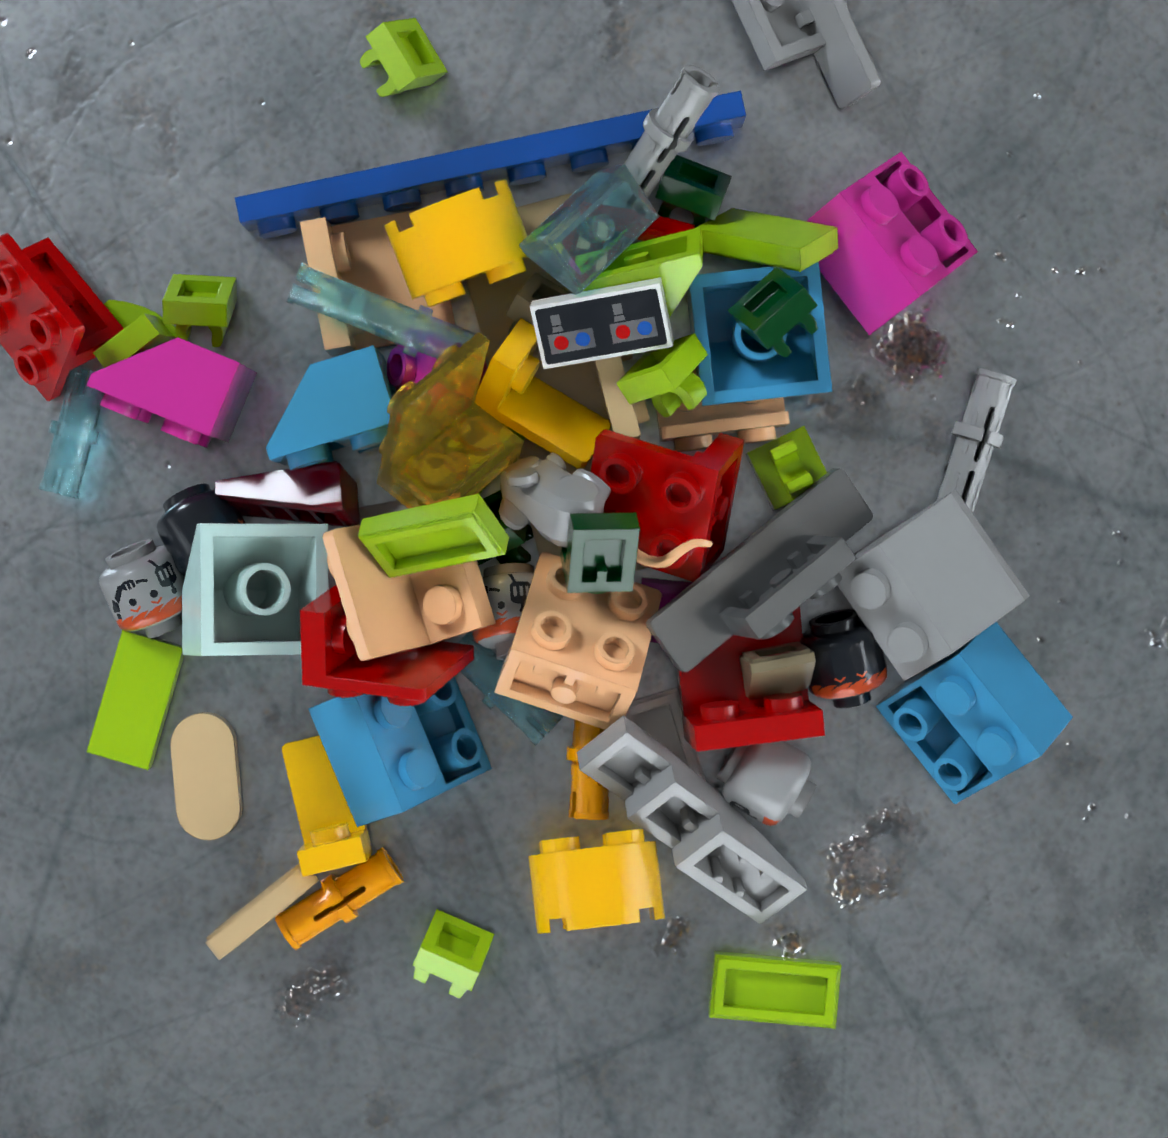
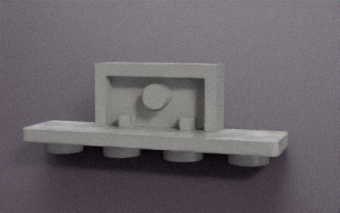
M732 0L764 71L814 54L840 109L853 105L880 86L881 81L875 69L873 57L860 37L848 11L846 0Z

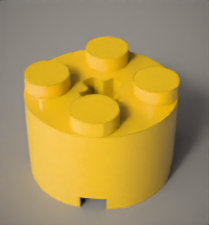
M506 179L494 182L497 196L484 200L480 187L409 213L413 227L401 231L399 223L395 220L384 225L412 300L424 296L427 306L433 307L465 295L466 292L462 282L486 273L491 285L526 272L527 269L523 259L533 255L534 252Z
M644 829L605 833L602 835L603 846L580 849L579 836L540 841V854L528 856L537 934L551 933L549 920L562 918L563 929H566V931L641 922L639 909L649 908L651 920L665 919L656 841L645 842Z

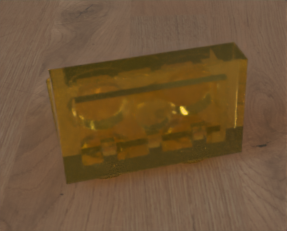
M480 332L476 333L461 347L457 345L448 347L439 356L429 374L417 384L413 381L405 383L389 402L387 413L390 415L387 434L379 447V453L382 454L377 484L408 509L478 494L521 454L524 440L475 403L490 340Z

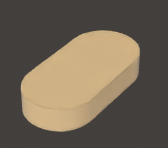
M200 712L182 720L175 728L171 737L170 746L176 814L180 825L188 834L201 840H215L233 830L242 815L243 802L236 733L232 725L225 718L211 712Z
M298 863L206 937V945L218 960L222 959L302 896L319 879L315 874L303 877L300 864Z

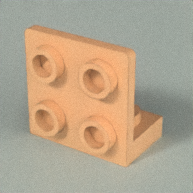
M416 210L332 226L326 217L300 222L324 349L332 357L372 345L376 348L397 345L402 336L413 327L456 329L451 300L433 307L427 306L424 296L412 300L384 227L385 224L393 220L399 223L401 231L413 227L409 213Z
M360 525L337 528L323 533L322 538L327 552L328 568L335 579L345 611L348 634L355 645L357 655L361 661L436 644L496 624L477 560L389 578L358 538Z
M542 552L537 561L518 627L501 669L494 693L604 730L607 729L620 717L626 716L638 691L652 636L646 626V622L658 611L662 593L657 589L634 582L633 592H606L603 594L567 593L561 557L548 552Z

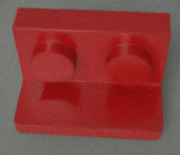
M5 233L0 235V344L14 360L16 370L27 384L34 385L47 401H51L61 395L69 371L96 358L93 352L124 328L49 237L21 249L10 234Z

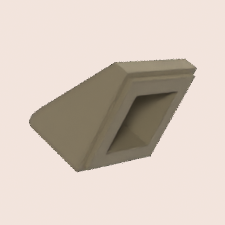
M797 641L742 652V655H739L745 694L749 700H756L772 694L792 693L807 689L811 683L816 663L814 651Z

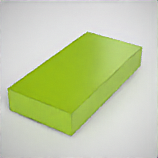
M731 208L718 215L715 221L711 219L698 226L703 236V253L799 272L838 249L837 227Z
M480 494L363 518L358 532V538L389 578L505 555L509 541L508 534Z
M122 630L87 753L145 770L152 768L185 656L182 654L181 645L157 638H148L147 635Z
M714 951L708 1010L709 1018L836 1029L842 966L840 962Z

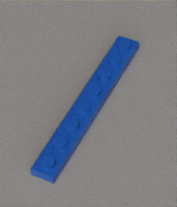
M741 90L717 95L712 99L692 130L698 146L717 144L734 138L733 129L741 128L746 118ZM651 110L235 197L239 221L248 231L258 230L260 238L277 237L297 231L296 222L301 220L326 217L330 224L348 222L360 217L358 208L382 203L386 212L405 210L421 205L420 195L445 190L447 198L478 187H480L482 192L484 191L483 182L508 177L510 185L528 184L546 178L545 169L566 164L571 165L572 172L598 169L609 164V155L628 152L634 149L645 131L643 121Z

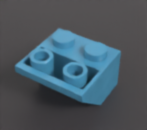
M372 345L310 364L266 446L269 460L289 465L290 470H295L314 464L332 462L334 458L331 451L351 446L353 451L363 454L395 444L393 432L406 429L394 387L389 382L387 376V364L382 353Z
M997 622L954 653L903 682L876 705L877 709L954 804L1042 756L1073 718Z
M455 677L426 702L415 706H398L391 704L388 701V697L363 694L350 698L334 697L308 708L357 827L405 812L492 769Z

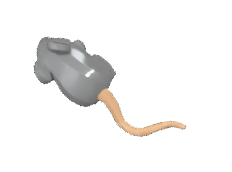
M553 452L545 460H540L536 456L521 459L510 458L504 463L500 472L502 501L499 514L504 524L513 530L524 528L530 521L546 540L557 546L567 547L570 514L603 513L605 501L611 493V488L598 476L585 469H577L573 474H570L566 471V464L563 459ZM692 539L680 544L669 553L660 557L648 555L638 548L636 562L648 567L665 568L672 565L690 550L696 547H711L713 543L705 539Z

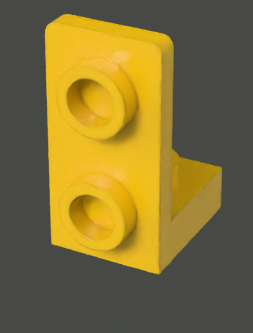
M520 318L492 357L471 405L550 453L558 454L564 461L577 469H584L593 456L597 435L602 430H609L611 423L534 376L541 364V360L532 356L538 344L534 325Z
M317 735L284 744L282 746V754L304 841L303 846L297 851L302 876L305 877L366 862L373 853L367 825L356 826L320 736Z

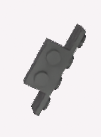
M840 468L831 469L652 615L646 622L647 628L675 668L682 672H689L732 635L754 639H769L779 634L794 620L792 612L809 598L816 599L827 594L842 580L840 572L857 559L846 541L872 520V511L845 471Z

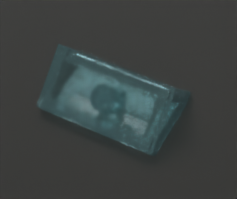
M625 163L600 170L592 175L519 244V247L527 257L573 294H579L628 248L659 215Z

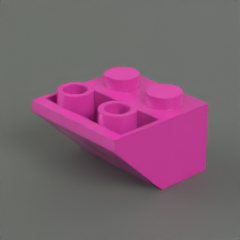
M902 152L841 191L807 220V222L838 228V249L819 261V269L868 335L875 332L978 252L968 239L967 232L961 222L948 213L929 188L925 175L916 166L912 165Z
M177 337L91 373L86 386L104 393L100 403L101 406L149 424L154 413L165 418L161 431L195 445L208 448L212 437L229 443L257 372L237 361Z

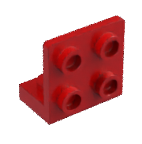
M606 429L597 435L591 473L598 476L611 488V493L605 501L603 513L636 512L640 527L639 550L648 555L660 557L669 553L680 544L692 539H705L713 543L711 547H696L668 567L648 568L694 582L709 570L722 554L725 548L744 439L720 432L704 452L697 451L694 456Z
M337 585L300 609L302 685L326 688L327 692L335 697L350 698L369 694L388 697V701L391 704L398 706L419 705L426 702L474 660L473 645L442 641L412 650L361 661L347 631V618Z
M800 606L792 612L794 616L792 623L779 634L769 639H754L732 635L689 672L677 670L684 739L696 752L825 736L823 710L809 700L808 688L792 693L772 694L756 700H749L744 689L739 655L746 651L800 642L803 637Z

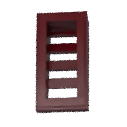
M337 461L314 464L295 470L283 469L222 479L219 482H215V495L238 509L242 516L328 524L340 527L360 525L357 483Z

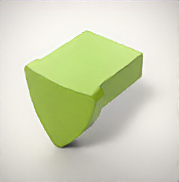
M108 300L104 305L124 329L94 351L93 354L105 368L175 339L176 326L163 324V316L146 307L125 301Z

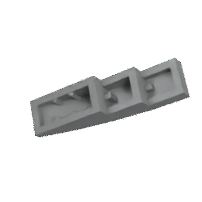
M626 716L620 717L577 752L580 771L625 801L627 817L630 821L672 848L676 868L759 924H762L808 890L806 881L717 790L673 752Z

